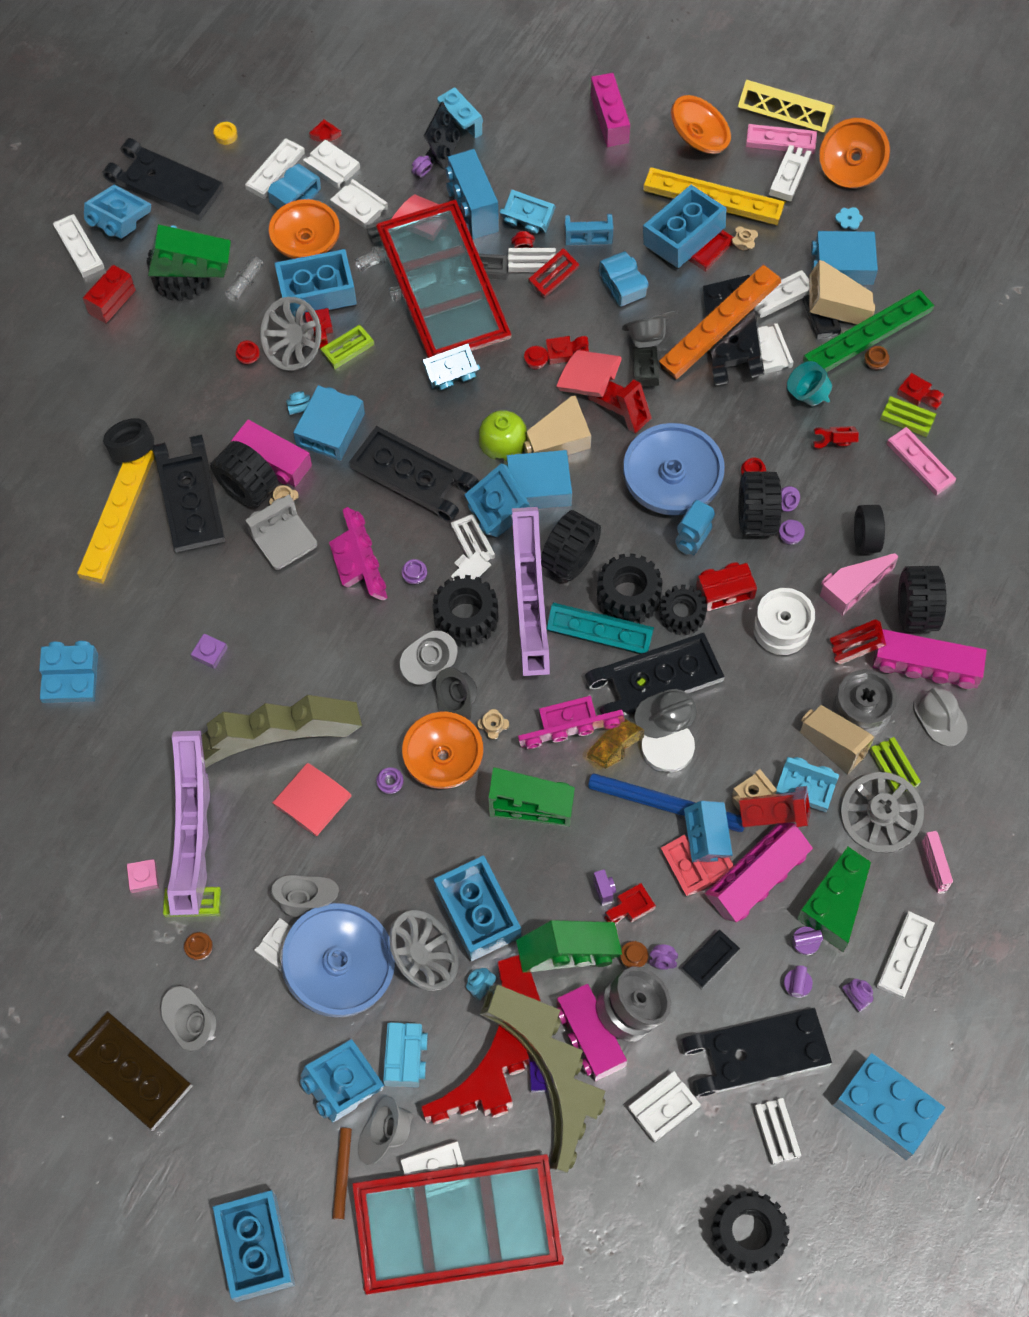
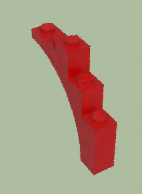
M519 955L498 961V972L503 987L541 1002L531 972L523 973ZM499 1025L492 1045L477 1069L461 1085L442 1098L421 1106L426 1123L432 1122L433 1125L441 1124L448 1121L450 1115L459 1112L461 1116L477 1111V1106L482 1105L485 1116L492 1115V1118L507 1114L509 1112L508 1109L513 1107V1102L504 1073L508 1072L509 1075L519 1074L526 1070L525 1066L529 1065L527 1050L519 1040Z

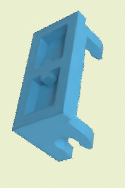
M607 214V221L570 222V215H565L566 245L613 244L612 214Z
M699 801L684 809L692 862H717L718 857L729 858L733 856L725 803Z

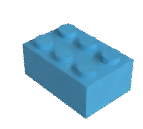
M475 149L448 156V167H445L449 180L446 183L447 191L450 197L454 196V199L457 200L472 239L499 232L498 200Z
M690 185L643 225V245L679 268L726 228V207L693 185Z
M345 249L275 263L282 298L298 297L309 303L314 310L326 308L332 310L357 305L354 283ZM290 303L292 315L296 317V312L300 305Z
M484 855L434 879L435 890L471 962L521 938V926Z
M873 1053L869 1055L834 1104L835 1108L906 1161L915 1153L946 1108Z
M272 1190L213 1206L230 1296L233 1301L237 1303L295 1286L277 1196Z

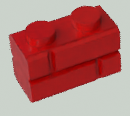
M112 265L106 271V274H103L84 295L83 301L87 312L101 322L107 323L136 291L131 275L121 268Z
M733 562L718 571L714 569L705 570L697 577L696 588L702 592L701 597L705 596L707 611L751 600L756 596L757 586L748 563L739 565L738 562Z

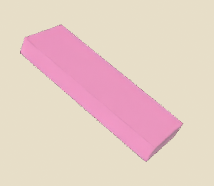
M749 124L746 147L787 151L789 145L794 146L793 152H796L799 147L803 149L802 153H806L808 150L812 151L811 154H814L817 131Z
M907 427L887 440L886 444L936 496L955 483V476Z

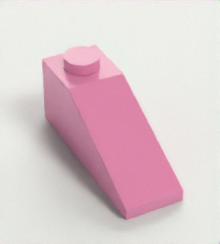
M895 553L841 568L834 575L832 573L828 574L821 583L823 587L820 597L843 616L895 568L899 556Z

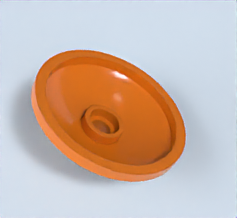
M692 95L681 96L673 103L671 107L673 125L677 133L687 144L698 151L711 154L720 153L727 148L731 141L730 129L722 114L713 105L702 98Z
M850 118L837 123L825 135L820 147V163L826 176L836 185L850 189L865 187L877 180L886 169L890 158V144L885 132L878 124L865 118ZM855 154H860L859 160L854 161L852 159Z
M310 199L296 200L285 204L275 212L269 224V236L273 246L281 254L293 259L327 253L336 244L340 234V225L336 213L326 204Z
M452 712L431 713L417 720L407 731L402 746L404 764L412 777L423 785L437 789L453 788L468 781L479 769L483 759V741L478 729L467 718ZM442 754H446L449 756L446 760H441L439 758V756Z

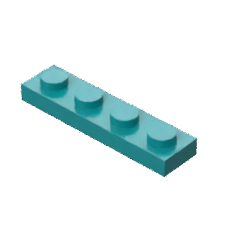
M553 602L547 630L645 653L649 651L654 627Z

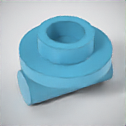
M304 391L290 394V399L286 400L289 415L304 412L311 399L310 395H304Z
M487 968L476 969L468 976L467 990L472 993L474 998L481 1001L488 992L489 987L497 980V977Z

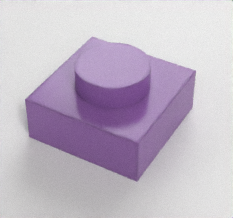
M203 634L192 651L191 657L193 660L215 669L228 647L226 643Z
M605 869L594 872L593 882L601 906L611 904L613 893H616L613 878H607Z

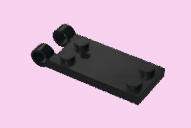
M127 138L120 148L127 158L134 160L127 171L124 172L117 164L112 162L108 163L102 171L103 177L108 182L122 186L198 221H201L224 189L223 182L143 148L132 138ZM150 173H156L154 176H148Z
M750 274L704 285L706 315L708 316L750 277ZM755 308L711 348L712 372L716 386L729 383L727 367L747 362L749 363L752 378L765 375ZM735 338H738V339H739L736 343H731V342H730L731 340H733V339H735Z
M378 426L373 429L349 461L350 468L436 512L442 520L449 523L459 513V509L454 503L443 499L453 484H456L461 491L467 493L479 482L473 474L451 465ZM425 477L430 478L428 483H422L421 480Z
M202 434L190 437L193 454L169 458L165 442L153 445L175 553L226 542ZM185 478L191 479V482L188 484L182 483Z
M704 632L604 667L592 669L585 674V679L590 689L601 688L612 681L619 697L618 701L602 706L599 709L601 715L622 710L624 716L636 712V708L642 701L661 692L678 689L688 694L723 682L725 678ZM643 678L646 684L638 686L636 681Z
M815 1008L711 1033L695 1034L680 1040L684 1055L709 1051L715 1076L703 1077L692 1082L697 1098L831 1066L832 1064ZM736 1052H745L746 1059L743 1061L738 1060L735 1056Z

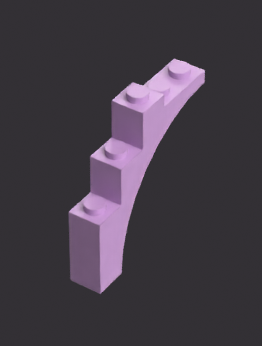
M538 507L512 508L514 569L523 676L550 674L549 647L544 608Z
M173 731L172 744L176 797L175 839L167 894L170 915L199 914L207 881L205 851L209 833L206 813L210 801L208 773L206 774L201 731Z

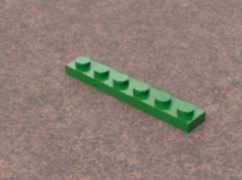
M919 289L805 354L803 361H814L828 372L933 311L934 304Z

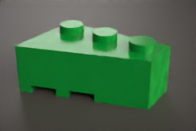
M158 224L151 251L148 276L224 278L229 261L231 240Z
M493 767L489 791V815L496 818L570 827L575 787L564 782H552Z
M849 846L804 905L797 918L806 927H811L816 931L821 930L823 939L841 952H844L849 944L871 865L869 860Z
M551 920L516 940L523 973L591 965L605 967L611 965L613 959L623 955L615 922Z

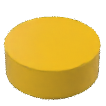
M221 122L214 128V136L219 144L229 145L236 141L238 134L234 124Z

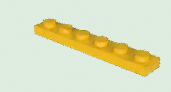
M651 167L644 183L643 191L673 199L687 187L693 185L725 206L727 213L778 225L785 203L777 199Z
M150 450L144 456L134 461L122 463L78 570L79 578L104 584L155 455L153 451Z

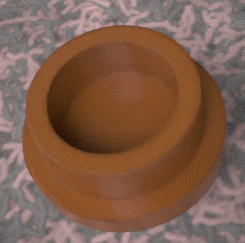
M874 346L866 352L865 363L872 369H883L888 365L889 354L884 347Z
M202 932L191 934L184 943V950L187 956L197 961L207 958L213 949L211 938Z
M628 942L621 949L623 955L620 956V959L627 968L632 966L643 967L648 961V950L640 942Z

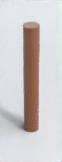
M340 1128L333 1220L345 1219L352 1136L351 1128Z

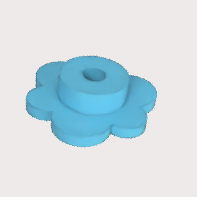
M855 207L849 209L842 208L840 213L836 214L835 220L841 223L842 228L855 230L859 227L863 217L859 215V210Z

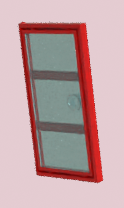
M457 200L390 219L376 225L428 358L469 344L470 350L474 351L511 339V332Z
M548 1154L352 1183L366 1295L563 1265L564 1256L561 1250Z

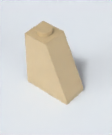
M821 260L818 261L809 275L810 313L853 324H859L873 316L875 312L873 292L828 263Z
M576 396L568 398L527 431V441L524 442L525 453L567 450V455L591 449V433Z
M822 705L815 711L809 710L801 719L803 724L800 733L847 775L866 757L874 739V736Z

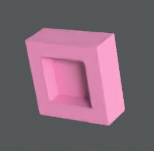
M154 859L127 864L131 893L159 888L157 866Z

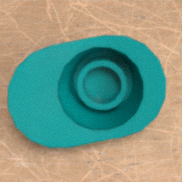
M814 361L800 364L793 370L787 381L789 392L799 401L812 406L818 405L823 401L829 403L828 395L833 385L827 376V371Z

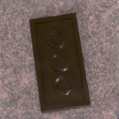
M109 1012L98 1021L67 1055L152 1132L193 1087L191 1083Z

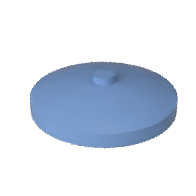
M679 423L656 425L640 433L629 445L623 466L624 480L632 496L646 508L665 515L686 514L694 500H699L708 505L718 494L725 471L722 453L713 439L695 427Z
M334 903L314 908L295 922L283 943L281 969L285 983L292 995L303 1006L315 1013L328 1017H349L359 1014L373 1006L390 985L395 967V960L390 949V937L382 924L374 916L356 906Z

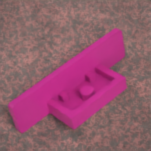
M346 507L342 511L349 530L329 542L342 585L349 588L365 579L369 594L384 601L388 598L385 591L386 584L380 576L379 562L373 554L371 548L372 541L364 527L365 519L360 512Z
M587 696L539 708L544 729L519 735L518 740L521 747L533 749L540 747L542 742L550 740L561 742L567 740L570 735L578 734L579 736H585L593 733L594 729L602 727L605 729L616 728L625 721L622 710L596 716L592 698Z

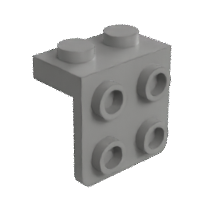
M290 495L276 499L270 506L261 511L254 512L245 520L249 535L275 570L285 567L317 547L316 539L298 516L295 502Z

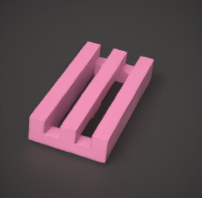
M927 832L924 840H922V845L937 893L945 892L953 883V879L938 832Z

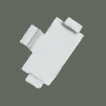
M476 551L469 559L462 554L454 562L459 569L451 577L453 579L459 575L460 579L465 578V575H471V579H475L476 576L480 577L491 566L488 562L490 557L484 551L481 553Z

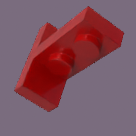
M634 379L626 387H622L609 380L603 398L588 395L589 400L624 416L628 430L635 434L652 419L642 385Z
M807 786L796 787L795 792L739 799L743 827L796 822V827L808 826L811 810Z

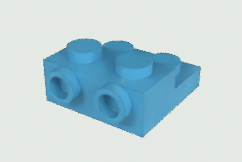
M112 185L84 203V219L88 225H96L104 229L107 235L117 236L121 239L136 229L137 220L151 212V203L116 185Z
M502 463L464 494L469 502L468 508L481 522L479 524L481 530L486 535L499 537L513 525L512 508H527L530 505L508 467Z
M55 641L50 642L49 646L41 647L39 671L42 674L40 700L42 703L95 702L98 652L94 645L87 641H77L75 646H65L62 642Z
M352 1039L306 1065L300 1075L302 1077L300 1083L303 1090L308 1095L311 1093L318 1101L316 1106L319 1114L323 1118L329 1117L332 1123L355 1110L358 1104L380 1092L385 1086Z

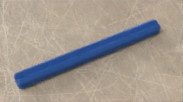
M595 773L590 776L588 783L590 789L685 816L684 809L696 803ZM726 811L728 828L743 832L745 827L742 825L741 815Z

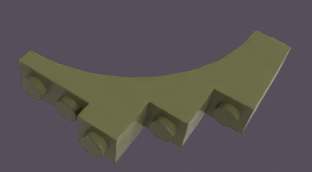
M306 695L291 707L265 703L250 715L221 712L207 723L208 731L202 734L205 768L233 754L268 743L305 737L331 736L346 738L362 726L357 702Z
M498 984L490 986L480 1015L501 1025L516 1037L533 1057L543 1075L551 1098L554 1132L549 1167L550 1170L558 1173H568V1170L574 1166L577 1158V1152H575L577 1142L582 1139L585 1133L586 1124L584 1120L597 1119V1116H600L604 1110L605 1099L603 1097L605 1090L574 1079L575 1075L579 1074L583 1065V1059L581 1058L583 1050L552 1038V1035L557 1033L561 1019L558 1018L560 1009Z

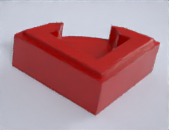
M325 119L309 132L310 139L317 142H323L324 140L330 142L342 136L341 130Z

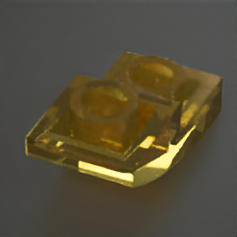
M625 719L624 722L620 723V726L609 729L588 751L587 758L605 769L625 758V748L644 738V729Z

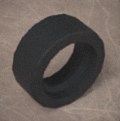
M130 418L120 421L109 428L104 435L103 442L112 460L130 462L144 456L151 450L154 445V437L144 420Z
M859 505L855 511L854 538L859 553H879L883 549L885 520L880 505Z

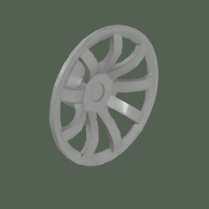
M284 297L275 301L268 308L260 329L264 353L275 366L287 371L302 369L314 359L321 342V325L315 310L309 303L298 297ZM290 303L300 305L296 312V318L292 315ZM283 305V311L288 322L275 313L278 307ZM305 310L310 313L313 321L303 322L302 318ZM270 318L283 327L284 330H267ZM313 327H315L316 330L315 342L313 341L315 335ZM267 336L283 337V340L270 348ZM288 346L283 354L282 362L279 361L274 354L281 348ZM309 346L313 349L305 359L302 354V347ZM295 350L299 363L289 365V358Z
M875 772L859 778L849 787L842 801L841 816L845 830L857 844L874 852L886 853L904 848L917 837L924 820V807L918 791L907 780L896 774ZM878 779V795L874 796L862 784ZM885 779L901 784L892 795L885 792ZM857 789L869 802L868 804L861 805L852 804L849 801ZM907 789L916 803L902 805L898 804L897 799ZM848 810L867 812V816L851 826ZM917 810L916 824L908 823L899 815L900 812ZM872 822L875 825L869 842H867L856 831ZM894 822L911 832L900 842H898L895 835ZM881 826L886 827L892 845H875Z
M410 910L397 917L392 924L389 941L393 958L403 975L419 988L429 991L442 990L449 986L457 975L459 961L456 945L448 930L434 916L423 911ZM415 918L425 920L424 928L419 937L418 924ZM405 920L410 924V935L406 930L399 927ZM433 925L442 935L427 944L426 940ZM396 934L405 941L404 947H396ZM444 941L447 942L450 953L431 952L432 949ZM433 961H449L451 963L450 972L448 973L443 966ZM419 970L423 971L426 975L427 983L414 977ZM431 970L438 972L444 981L434 984V974Z

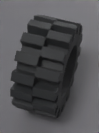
M676 585L672 587V592L668 589L665 592V596H662L659 617L660 620H663L662 625L664 627L669 626L668 631L671 633L675 629L677 630L676 635H681V631H685V635H690V630L695 633L698 631V626L701 628L705 621L707 612L705 596L701 597L702 592L699 589L694 592L693 586H690L689 590L685 589L686 585H681L680 589ZM678 603H686L692 607L693 613L688 617H680L674 613L673 607Z

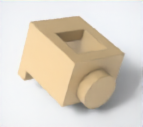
M759 769L753 776L733 789L732 802L740 811V798L776 794L777 789ZM753 789L756 795H752L748 791Z

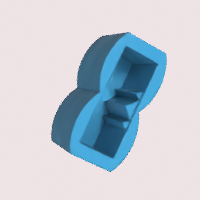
M296 164L287 169L283 178L270 185L268 189L269 202L279 209L292 201L311 200L321 189L320 177L302 165Z
M624 251L600 261V276L620 307L646 297L649 286L645 275H641L637 270V263L634 257H630Z
M699 500L693 501L677 527L679 534L675 542L681 552L691 555L697 554L712 530L711 521L715 516L712 507Z

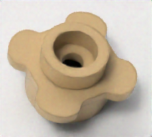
M742 226L735 229L736 236L732 239V243L743 251L753 249L755 247L754 240L758 237L757 231L746 229Z
M285 485L277 486L269 503L271 505L276 499L290 495L294 501L299 497L298 492Z
M491 709L484 715L483 719L478 720L477 726L488 734L489 739L494 740L498 738V734L502 730L509 728V721L504 719L498 710Z

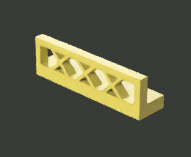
M746 80L738 104L740 108L824 133L835 107L828 103L750 80ZM748 90L756 92L761 102L754 106L744 104ZM761 94L766 95V96H769V97L766 98V99H763V97H762ZM776 98L779 99L783 108L776 112H770L765 102ZM783 101L790 102V104L785 106ZM763 104L765 110L757 107ZM795 104L800 105L804 112V115L797 119L791 118L787 110ZM805 107L810 108V109H813V110L807 112L806 109H805ZM785 111L787 116L780 115L779 113ZM815 111L826 113L822 126L812 124L808 115ZM806 117L809 123L801 121V119Z

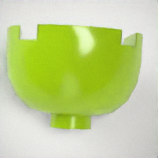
M498 410L489 414L482 421L479 428V446L489 458L494 460L496 458H504V461H507V455L522 454L525 451L524 442L527 441V428L522 418L517 414L507 410Z

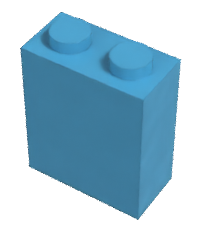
M817 232L816 241L811 243V255H815L812 270L818 261L821 260L860 285H874L878 272L875 232Z
M318 385L293 432L296 446L342 461L365 415L363 400L354 395L348 396L337 392L333 388H324Z
M567 450L507 455L506 466L530 505L528 507L544 509L572 506V487Z

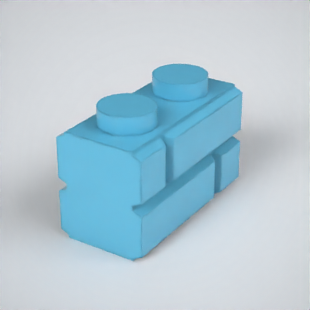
M387 1023L383 1078L385 1086L420 1087V1079L426 1078V1062L421 1061L422 1050L427 1051L428 1033H423L421 1024Z

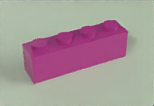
M882 629L886 646L875 650L873 668L879 669L884 673L896 672L906 674L907 677L915 679L920 677L931 679L939 684H956L964 689L978 688L984 675L986 649Z
M779 823L715 883L705 895L723 919L737 923L746 918L750 913L749 910L756 903L763 901L776 884L783 882L791 869L804 862L807 858L806 855L813 848L799 828L796 827L795 823Z

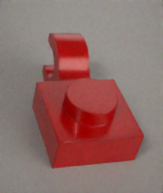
M328 308L315 310L321 325L319 349L328 344L327 334L333 333ZM305 312L306 322L313 321L310 313Z
M570 336L546 339L549 364L568 362L577 350L589 352L588 337L580 336L572 342Z
M913 373L907 377L897 392V395L916 406L923 402L934 410H937L942 404L940 400L944 396L938 390H931V383Z
M855 426L830 427V429L817 427L813 429L814 434L823 435L821 441H813V445L816 448H823L830 441L838 446H849L851 442H858L859 432Z
M640 883L617 896L619 905L606 911L604 919L606 922H615L617 924L627 916L632 923L655 910L656 905Z

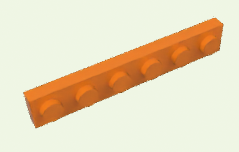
M763 264L660 359V366L677 380L781 283L780 277Z

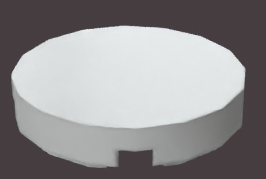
M688 728L662 738H651L644 735L641 743L642 755L646 763L660 772L669 771V773L684 769L691 762L695 750L694 737Z

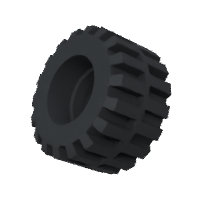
M149 250V252H148V256H149V257L147 258V265H148L147 267H148V270H149L150 258H151V251H152V250ZM150 276L156 291H159L163 297L167 295L168 299L171 300L174 298L183 300L185 297L191 299L194 294L199 295L202 293V288L206 289L208 286L207 281H210L211 278Z
M231 441L210 463V468L218 483L233 498L249 507H258L278 486L277 476L269 463L253 448L239 441Z
M777 472L743 473L739 486L738 511L740 529L744 536H775L777 534L782 512L781 483Z
M574 510L567 512L554 526L544 545L541 556L542 567L567 581L575 579L587 566L597 548L601 535V525Z
M630 553V557L620 554L619 559L615 557L609 559V564L605 563L602 566V572H599L597 581V603L601 605L602 613L608 612V616L631 622L638 620L639 624L645 622V616L650 619L654 611H657L663 585L659 569H654L655 564L652 561L647 563L646 557L642 555L640 558H636V554ZM622 583H634L641 587L643 592L636 596H626L619 593L616 587Z
M905 566L900 575L898 585V611L903 629L906 632L939 631L945 619L947 605L946 583L941 568L939 566Z
M459 575L455 576L452 582L449 579L444 582L445 587L439 586L437 595H434L433 598L435 627L438 628V631L449 634L455 640L457 646L461 647L462 643H466V647H471L473 642H476L477 645L483 643L482 638L489 639L491 631L495 632L499 616L496 592L494 589L490 590L488 582L482 583L481 578L477 576L475 579H471V575H465V578L460 579ZM462 604H472L480 609L475 616L470 618H460L452 613L454 608Z
M742 1191L738 1195L730 1196L717 1210L710 1231L712 1232V1245L716 1247L715 1252L717 1256H721L725 1260L723 1263L728 1267L730 1265L735 1267V1271H747V1274L755 1273L756 1271L762 1272L772 1266L783 1255L789 1242L787 1237L790 1233L789 1225H786L788 1218L785 1212L781 1213L779 1210L781 1206L777 1201L774 1204L770 1201V1196L766 1194L764 1196L758 1195V1191H752L751 1193ZM751 1215L763 1223L767 1232V1239L761 1248L757 1250L746 1249L735 1240L732 1226L739 1216Z

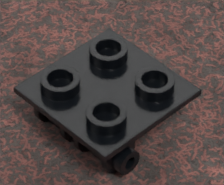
M444 102L440 103L424 134L430 146L426 156L431 158L430 162L432 164L439 162L442 169H445L448 163V156L452 155L461 137V133Z

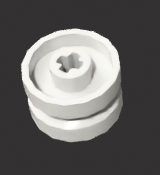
M778 588L767 593L758 605L754 620V635L757 642L765 650L776 655H789L798 652L806 645L815 621V609L811 600L802 592L792 588Z

